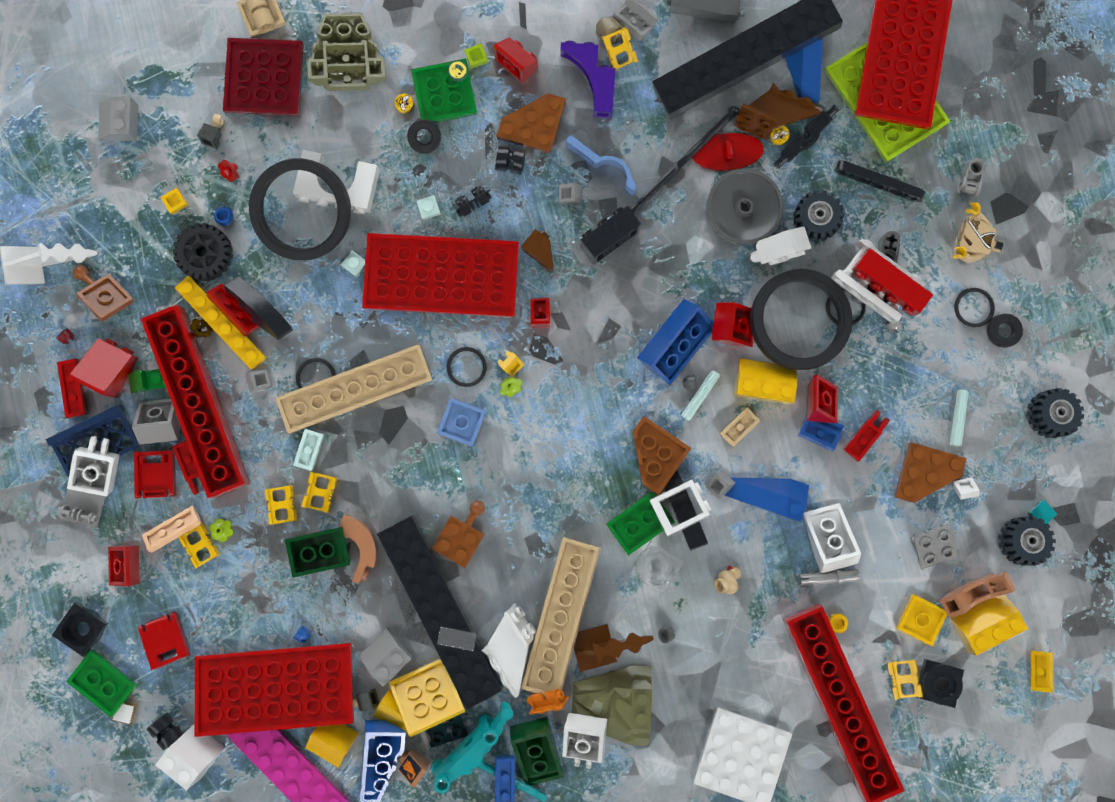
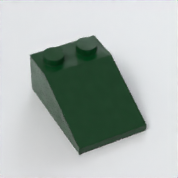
M343 527L285 539L292 578L351 565Z
M548 716L510 726V741L526 784L532 786L564 777Z

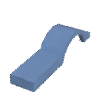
M569 135L566 139V147L595 168L602 165L616 166L625 176V191L632 196L635 194L637 187L628 166L621 159L614 156L600 157L572 135Z

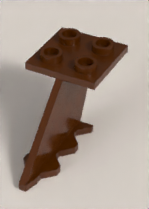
M772 83L770 90L750 105H742L733 126L741 131L751 133L759 139L768 140L773 129L819 115L823 109L813 104L809 98L796 97L791 90H780L775 83Z
M608 624L578 631L574 651L579 670L583 672L618 662L617 658L626 649L633 653H638L642 645L654 640L653 635L640 637L632 632L628 634L626 639L617 640L611 638Z

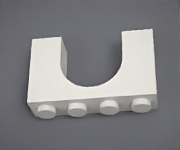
M307 150L302 151L301 158L313 160L324 165L325 158L321 153ZM358 161L354 182L347 190L351 209L354 213L364 215L365 212H371L380 169L375 164ZM298 170L293 194L298 198V201L303 203L313 201L319 206L327 207L332 205L337 209L334 194L322 189L321 178L313 173Z

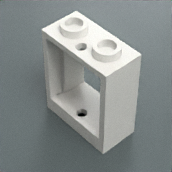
M690 480L650 500L667 537L710 516L709 511H711V507L707 500H702L700 494L703 492L698 482L694 483L693 480ZM690 487L703 513L672 528L660 502Z

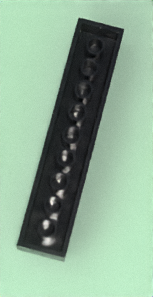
M801 0L653 80V87L671 120L841 29L843 20L832 0Z
M412 515L377 533L465 708L469 709L501 692L503 687L487 655L482 652L483 648L415 516Z

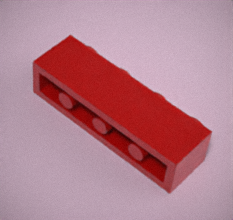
M871 248L864 252L852 268V271L855 272L854 275L858 279L866 280L871 284L870 287L873 290L885 294L888 301L900 305L902 311L910 316L920 314L934 295Z

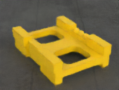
M625 27L609 35L602 36L604 46L610 58L611 67L616 68V71L627 64L638 62L636 53L632 50L629 41L631 38L628 28ZM621 34L623 42L612 47L610 38ZM626 51L628 61L618 64L616 55Z
M310 472L308 479L310 485L307 489V495H304L301 507L329 513L330 500L332 499L331 496H333L332 493H334L333 489H335L337 478ZM318 477L329 479L327 489L316 487ZM314 495L324 498L322 508L311 505Z
M293 485L265 489L268 511L270 512L268 513L269 525L297 521L296 509H293L295 506L293 505L294 502H292L294 501L292 498L294 497ZM283 489L285 491V500L275 502L273 491ZM286 508L288 519L278 521L276 519V510Z
M200 524L178 537L182 546L186 547L188 555L191 556L190 560L195 568H199L211 559L221 555L216 545H212L213 542L209 539L210 536H207L209 532L204 524ZM197 531L201 540L191 545L187 536ZM207 548L210 557L201 562L197 552Z
M916 659L889 662L888 669L893 679L894 699L923 697ZM909 664L911 674L899 675L897 665ZM912 683L915 693L904 695L901 684Z

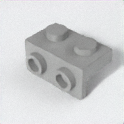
M626 0L612 16L622 27L628 28V31L639 41L653 30L658 21V16L639 0Z

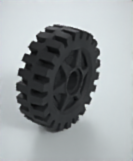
M196 223L195 226H187V230L183 229L181 231L182 234L176 237L178 239L177 242L174 241L173 244L175 246V249H173L175 256L173 258L177 263V267L187 276L199 281L214 280L215 277L219 278L222 276L221 273H225L227 266L231 265L230 259H233L231 254L233 248L227 236L220 229L207 223ZM206 248V254L200 256V251Z

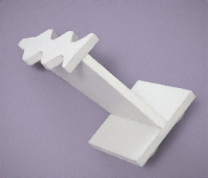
M39 243L38 247L0 246V256L6 285L45 284L43 266L73 260L76 263H82L85 258L97 255V251L84 249L80 244H74L70 249H66L60 243L55 244L52 249H48L42 243Z
M515 603L503 613L504 617L488 645L482 649V652L488 656L492 668L499 673L503 685L516 698L520 693L529 644L535 638L536 631L533 625L525 619L523 609Z

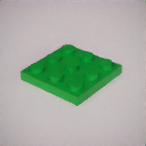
M466 58L411 69L421 119L438 123L478 115ZM461 62L466 66V73L463 77L454 78L451 76L449 68L452 63ZM456 65V67L462 71L463 68L459 65Z

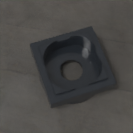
M74 602L52 636L82 657H85L101 639L109 623L104 621L94 610L87 609L80 603ZM80 622H85L89 625V632L86 635H80L77 632V625Z
M924 659L919 678L923 697L919 698L955 708L957 699L963 690L962 678L964 670ZM938 678H945L948 681V688L946 690H937L935 682Z

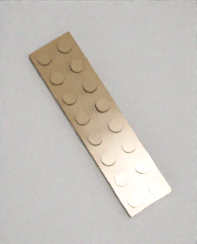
M418 344L276 397L275 400L288 434L433 381L422 349Z
M563 537L521 689L533 693L543 692L544 696L546 691L562 690L600 554V547Z

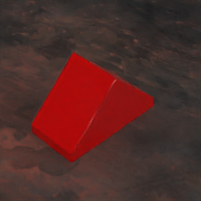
M549 298L530 299L531 328H550Z

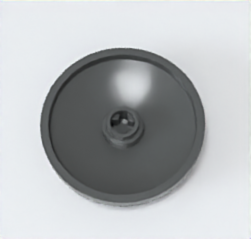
M737 169L726 173L713 185L708 195L706 210L712 228L720 237L733 244L752 245L756 244L759 240L768 238L776 230L783 216L784 203L778 186L766 174L753 169Z

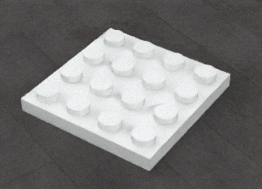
M717 707L693 784L745 802H771L792 733Z

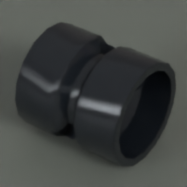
M499 146L495 170L503 172L510 170L511 173L522 175L526 150L515 148L511 151L510 147Z
M168 712L146 729L152 738H157L156 743L163 751L184 734L178 725H173L174 720Z

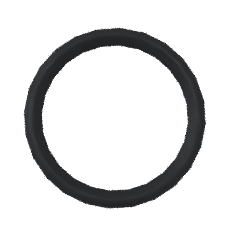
M828 297L826 301L827 315L833 323L838 325V320L830 312L831 299ZM861 304V313L859 317L852 322V326L862 320L866 310L865 304Z
M969 288L962 291L954 305L959 321L969 327L984 326L992 319L995 311L994 301L990 294L979 288ZM969 292H979L985 295L990 302V314L981 323H969L960 315L959 302Z
M459 348L450 355L447 361L448 376L459 386H474L486 374V360L474 348ZM463 351L477 354L483 364L480 377L471 383L459 382L451 373V361L458 353Z
M321 358L306 360L300 365L296 373L298 388H303L300 383V373L307 364L321 362L330 369L332 376L336 375L334 368L328 361Z

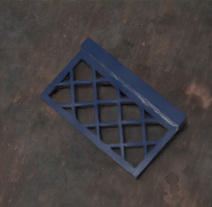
M122 404L45 439L47 444L52 446L68 478L70 475L69 466L75 448L83 447L77 445L79 437L85 436L89 438L87 447H84L88 448L90 438L95 435L96 429L99 427L107 429L105 439H108L110 431L120 434L117 444L109 441V445L116 447L114 453L120 454L119 456L141 446L124 414L125 410ZM121 419L124 424L122 431L112 428L114 420ZM123 436L130 437L134 445L130 447L122 446ZM97 437V441L102 442L104 440ZM63 444L72 446L69 456L62 454L59 446Z

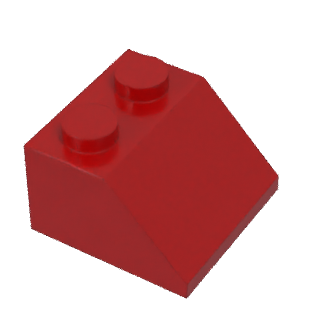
M508 37L493 46L495 60L523 84L538 68L537 57L532 52L525 51L523 45L516 39L512 40Z
M736 302L716 303L711 340L722 344L753 348L754 338L750 328L751 308Z

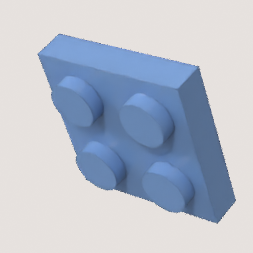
M450 398L437 434L473 447L487 411Z

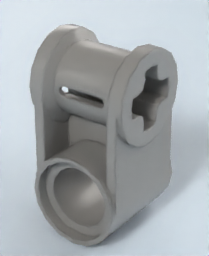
M975 158L964 165L957 193L964 192L972 194L973 197H978L986 169V164L982 159ZM971 165L977 167V172L972 171Z

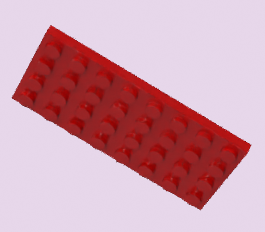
M874 0L854 116L927 130L931 128L953 0Z
M367 233L362 308L515 318L519 241Z
M351 643L195 656L194 737L354 724Z

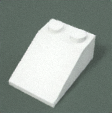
M840 503L804 512L803 518L821 573L858 564L861 552Z

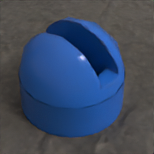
M301 625L293 638L299 642H306L310 637V631Z

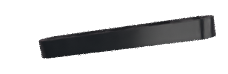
M839 160L834 170L839 175L913 202H922L925 191L921 188L847 161Z

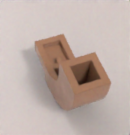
M344 515L339 527H343L345 537L352 539L359 548L360 560L352 581L360 584L363 580L366 581L370 570L367 569L368 566L372 568L377 566L379 558L378 543L374 533L364 522L350 515Z
M1007 571L995 575L992 573L954 589L941 598L940 601L948 617L965 614L973 606L987 599L1012 593L1016 588Z

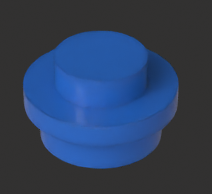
M220 207L216 210L214 219L219 225L227 226L232 223L234 214L229 208Z

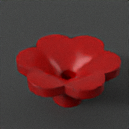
M223 160L218 164L223 178H227L229 182H233L238 178V173L236 172L238 166L235 163L231 164L227 160Z

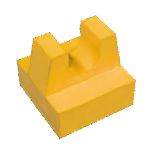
M177 187L160 197L172 215L188 206V203Z
M507 351L505 354L508 357L504 361L499 359L498 364L508 376L513 377L525 364L513 352Z

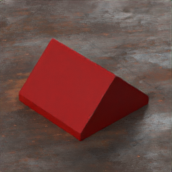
M817 374L813 375L808 384L807 421L837 423L838 387Z
M139 545L108 547L109 586L140 584Z

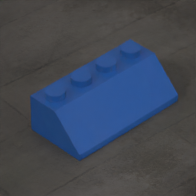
M683 299L637 359L661 380L671 385L710 336L714 323L698 305Z

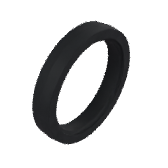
M292 158L270 166L258 177L249 198V216L256 235L272 252L291 260H312L328 254L342 241L350 225L351 202L343 182L331 169L313 160ZM302 170L313 173L320 177L334 194L337 203V221L330 236L318 246L312 248L289 246L280 241L267 225L263 207L266 192L277 177L288 171Z
M793 269L774 276L757 293L750 312L751 333L760 351L775 364L793 370L814 369L830 362L845 347L852 330V310L845 292L833 279L815 270ZM804 282L820 288L829 296L836 308L838 317L836 335L829 347L819 355L808 358L790 356L779 350L766 333L763 317L767 300L778 287L787 283Z

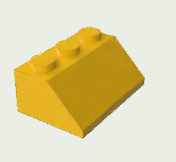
M739 358L734 396L788 405L795 403L797 389L796 370L784 368L774 363Z
M1005 594L987 599L973 606L965 614L950 618L968 653L975 656L1028 630L1019 610Z

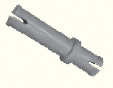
M836 569V572L799 574V580H801L800 586L831 583L842 585L843 582H860V576H856L859 574L858 569L848 571Z

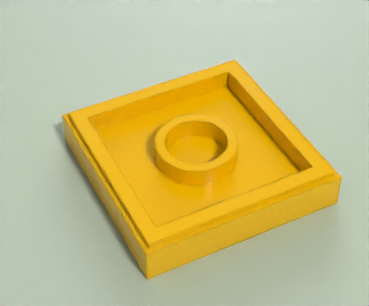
M911 594L896 629L929 646H933L947 617L945 609L915 594Z

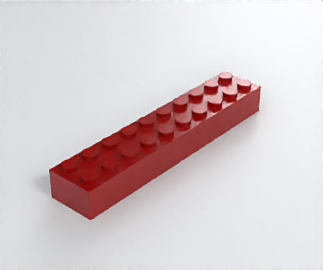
M176 304L140 318L207 498L214 499L250 485L193 331L189 328L190 323L185 309Z
M816 604L782 619L862 801L882 802L904 792L903 785L823 606Z

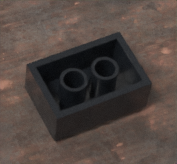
M628 206L618 208L613 212L614 216L608 220L607 218L601 220L597 224L598 227L593 231L589 229L582 235L580 248L593 265L639 233L641 223Z

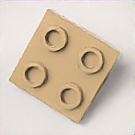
M241 0L237 2L252 39L287 25L277 0Z

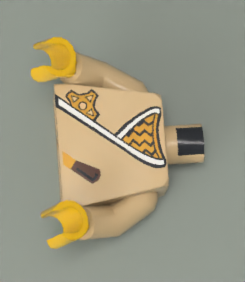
M970 202L971 209L965 210L971 216L969 215L963 219L955 247L953 248V254L957 255H953L952 258L960 259L966 263L980 261L988 256L990 251L1000 253L1003 248V242L994 239L997 230L992 227V224L980 211V204L976 202Z

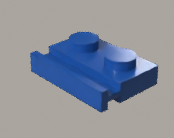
M806 413L798 436L833 452L836 449L844 426L839 423L807 421Z

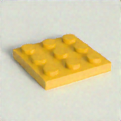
M441 659L388 682L410 737L465 712L456 688Z

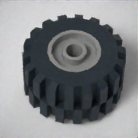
M815 190L813 194L809 192L806 197L803 196L794 211L793 216L795 217L793 222L796 224L795 228L805 227L809 241L811 239H814V242H818L821 239L825 241L828 237L831 238L842 225V219L844 218L842 210L844 207L843 204L839 205V198L836 200L833 198V193L827 195L825 190L822 193H819V190Z
M1062 388L1038 393L1036 397L1031 399L1032 404H1028L1027 408L1030 409V412H1027V416H1030L1028 422L1033 424L1032 429L1038 431V435H1045V438L1071 435L1083 423L1080 421L1084 419V414H1082L1084 407H1081L1079 404L1081 400L1075 398L1077 396L1075 393H1070L1068 389L1062 390Z
M1034 516L1013 518L1004 524L1006 527L1001 528L1002 535L998 536V539H1001V543H998L999 548H1003L1001 553L1007 555L1006 559L1013 561V564L1036 566L1039 563H1045L1046 558H1051L1052 556L1050 552L1055 551L1053 543H1056V539L1052 538V535H1055L1054 531H1050L1049 528L1051 526L1044 524L1042 519H1037Z

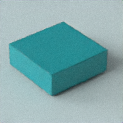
M1045 500L1038 502L1028 512L1030 516L1044 520V524H1048L1057 515Z

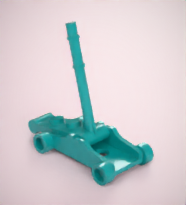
M502 702L500 704V711L494 719L489 713H482L478 717V726L444 760L438 758L432 762L431 769L435 775L433 784L436 792L441 794L447 792L450 788V783L462 775H470L475 768L495 776V767L488 764L483 757L497 743L498 736L503 732L506 721L513 717V710L509 702ZM515 778V789H520L533 796L534 799L542 802L546 801V794Z

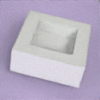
M972 477L953 481V488L960 500L979 496L980 490Z

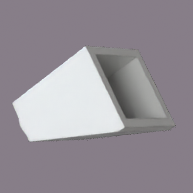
M193 724L166 750L155 765L187 790L204 776L225 747L212 736L194 737Z

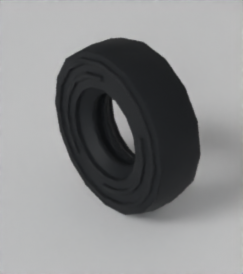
M419 119L409 127L407 140L410 147L416 152L422 154L431 153L440 144L441 132L433 121ZM421 129H426L431 133L432 138L427 144L420 143L417 139V133Z
M1004 313L997 315L987 325L988 339L997 347L1007 348L1014 346L1023 335L1022 323L1012 314ZM1003 323L1011 327L1012 332L1008 338H1003L998 333V327Z

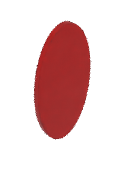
M741 133L718 134L692 159L699 166L710 170H737L758 161L764 152V146L758 139L750 135Z

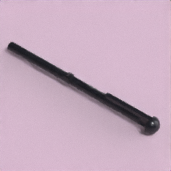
M728 107L729 112L630 207L631 211L635 214L733 118H737L740 111L738 107Z

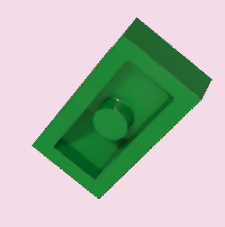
M159 369L149 371L138 370L128 375L131 394L166 388Z

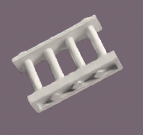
M862 238L855 244L860 250L847 268L842 271L840 269L837 270L831 279L890 323L894 324L902 317V314L899 313L900 305L897 303L888 305L883 301L885 294L882 292L872 293L867 290L869 283L866 280L856 282L851 278L852 268L864 252L869 248L873 249L924 287L925 284L918 275L909 273L876 249L871 241Z

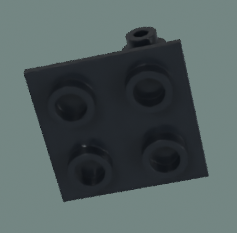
M478 185L466 197L462 195L456 198L452 206L456 209L458 216L465 217L472 212L468 204L475 211L471 203L473 201L480 208L476 199L481 206L490 202L489 199L492 198L489 193L490 189Z
M460 714L424 731L431 748L468 736Z

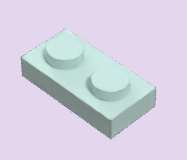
M308 429L304 430L293 466L313 471L324 434Z

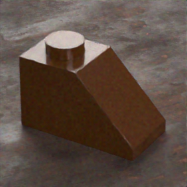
M534 229L522 244L521 250L552 273L554 268L551 243L548 239L549 235L543 230L538 231Z

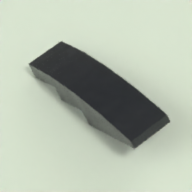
M240 276L224 285L225 291L238 300V306L252 316V321L274 338L279 340L293 331L289 323L269 301Z
M676 470L665 486V492L684 484L678 470ZM686 489L668 498L678 525L697 516ZM700 521L681 530L690 551L708 544Z

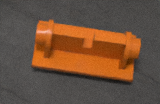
M559 689L546 691L544 693L545 697L543 692L531 694L527 698V703L532 706L529 715L543 714L550 710L559 711L564 708L569 695L564 696V692Z

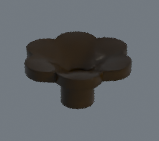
M195 318L192 320L189 328L194 332L195 337L209 338L213 329L204 319L199 320Z

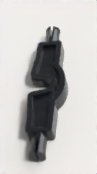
M833 105L827 112L822 111L821 114L808 123L804 130L808 134L809 139H805L797 134L789 145L782 150L781 157L774 162V165L780 169L786 161L790 163L801 151L811 148L817 142L820 133L831 123L832 117L839 111L838 107L836 108V105Z

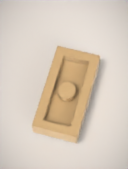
M746 407L719 435L733 448L760 420Z

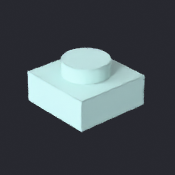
M435 195L417 201L423 220L441 215Z
M352 250L341 266L357 278L365 268V259Z

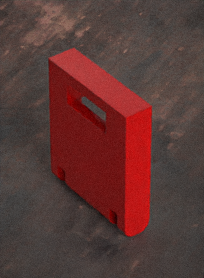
M174 451L134 452L135 498H141L142 491L143 498L168 497V489L170 497H175L176 470ZM161 455V462L163 463L147 464V456Z
M176 611L170 613L172 620H170L169 614L145 623V626H138L151 670L159 669L191 655ZM173 649L176 650L177 656L163 661V657L160 654Z

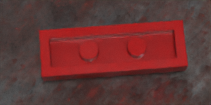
M223 283L207 292L206 296L244 337L259 328L252 321V316L238 306V300L225 291Z
M79 359L57 362L65 418L67 419L87 415L83 385L68 378L79 363Z

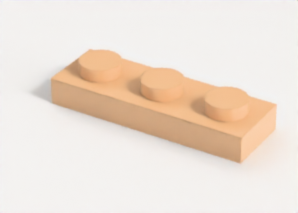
M191 506L144 533L142 537L147 550L152 553L202 524L197 509Z

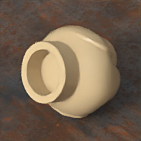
M729 565L727 570L721 571L718 578L714 581L716 591L720 594L726 593L729 595L736 593L739 589L736 579L740 578L741 570L736 566L732 567Z

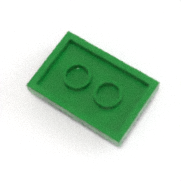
M653 492L648 493L606 523L628 556L664 531L650 503L651 499L657 497ZM660 502L670 524H674V519L662 502Z
M94 649L88 652L66 681L111 718L114 717L138 686V684Z

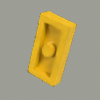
M1031 651V690L1047 693L1054 692L1053 652Z

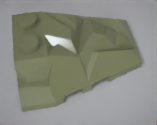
M362 13L324 14L317 33L316 43L312 47L311 58L309 57L307 62L308 81L317 86H324L327 91L368 90L370 89V84H379L386 80L384 59L378 52V46L371 37V31Z
M630 665L624 669L613 670L603 675H596L573 682L572 713L607 719L606 736L628 745L649 746L652 708L651 666Z

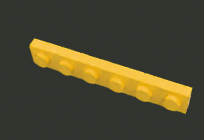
M187 276L175 287L181 296L251 370L256 369L267 358L208 299L207 293L193 278Z

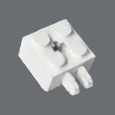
M805 227L790 229L759 240L756 244L757 250L750 254V259L755 263L761 261V264L769 263L771 266L805 255V251L811 249Z
M95 436L90 438L88 448L79 447L74 451L67 489L101 496H108L113 491L120 454L108 452L109 439L104 438L101 444V451L95 450L97 444V437Z
M568 713L564 727L562 757L574 759V766L579 767L581 760H584L588 769H591L592 762L602 763L605 752L607 719Z

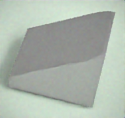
M577 183L559 185V204L582 203L581 185Z
M267 369L251 371L245 375L250 393L272 387Z
M719 471L715 473L706 485V488L720 500L734 486L735 482L726 473Z

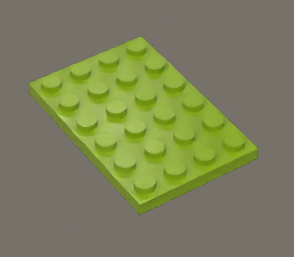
M867 42L824 69L853 115L856 109ZM937 100L935 102L932 126L929 130L855 116L885 163L951 122Z

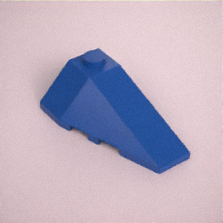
M823 38L785 58L787 68L790 70L797 96L799 98L807 97L812 103L820 102Z
M730 477L735 484L724 496L801 522L807 505L809 485L793 479Z
M365 720L360 802L381 801L392 772L395 771L397 762L404 752L406 731L385 720Z

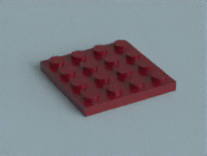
M227 38L223 112L299 116L303 41Z

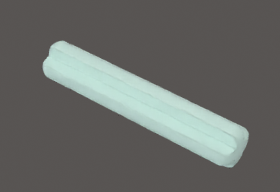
M712 370L683 411L681 416L684 419L691 420L719 379L720 374Z
M966 390L957 391L950 445L952 446L962 445L969 392Z

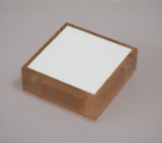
M125 702L114 717H112V721L128 725L133 724L137 704Z

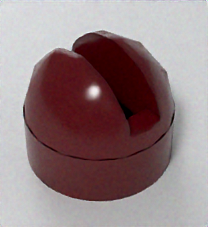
M68 328L64 329L56 337L60 343L65 345L70 344L67 341L69 338L72 341L74 340V334Z

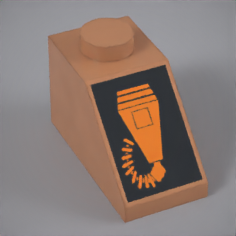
M411 749L409 753L404 752L398 762L401 764L398 770L409 784L415 788L426 772L430 761Z

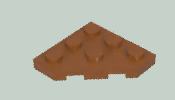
M547 93L503 117L497 132V139L551 153L566 98Z
M643 416L633 430L641 481L644 487L659 496L692 448Z
M909 442L894 498L911 503L923 499L962 477L967 458Z

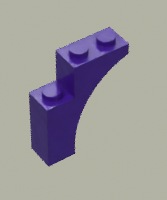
M570 40L561 42L560 56L575 64L589 82L594 101L593 117L612 118L616 68H612L609 65L597 67L598 45H595L593 42H585L584 44Z

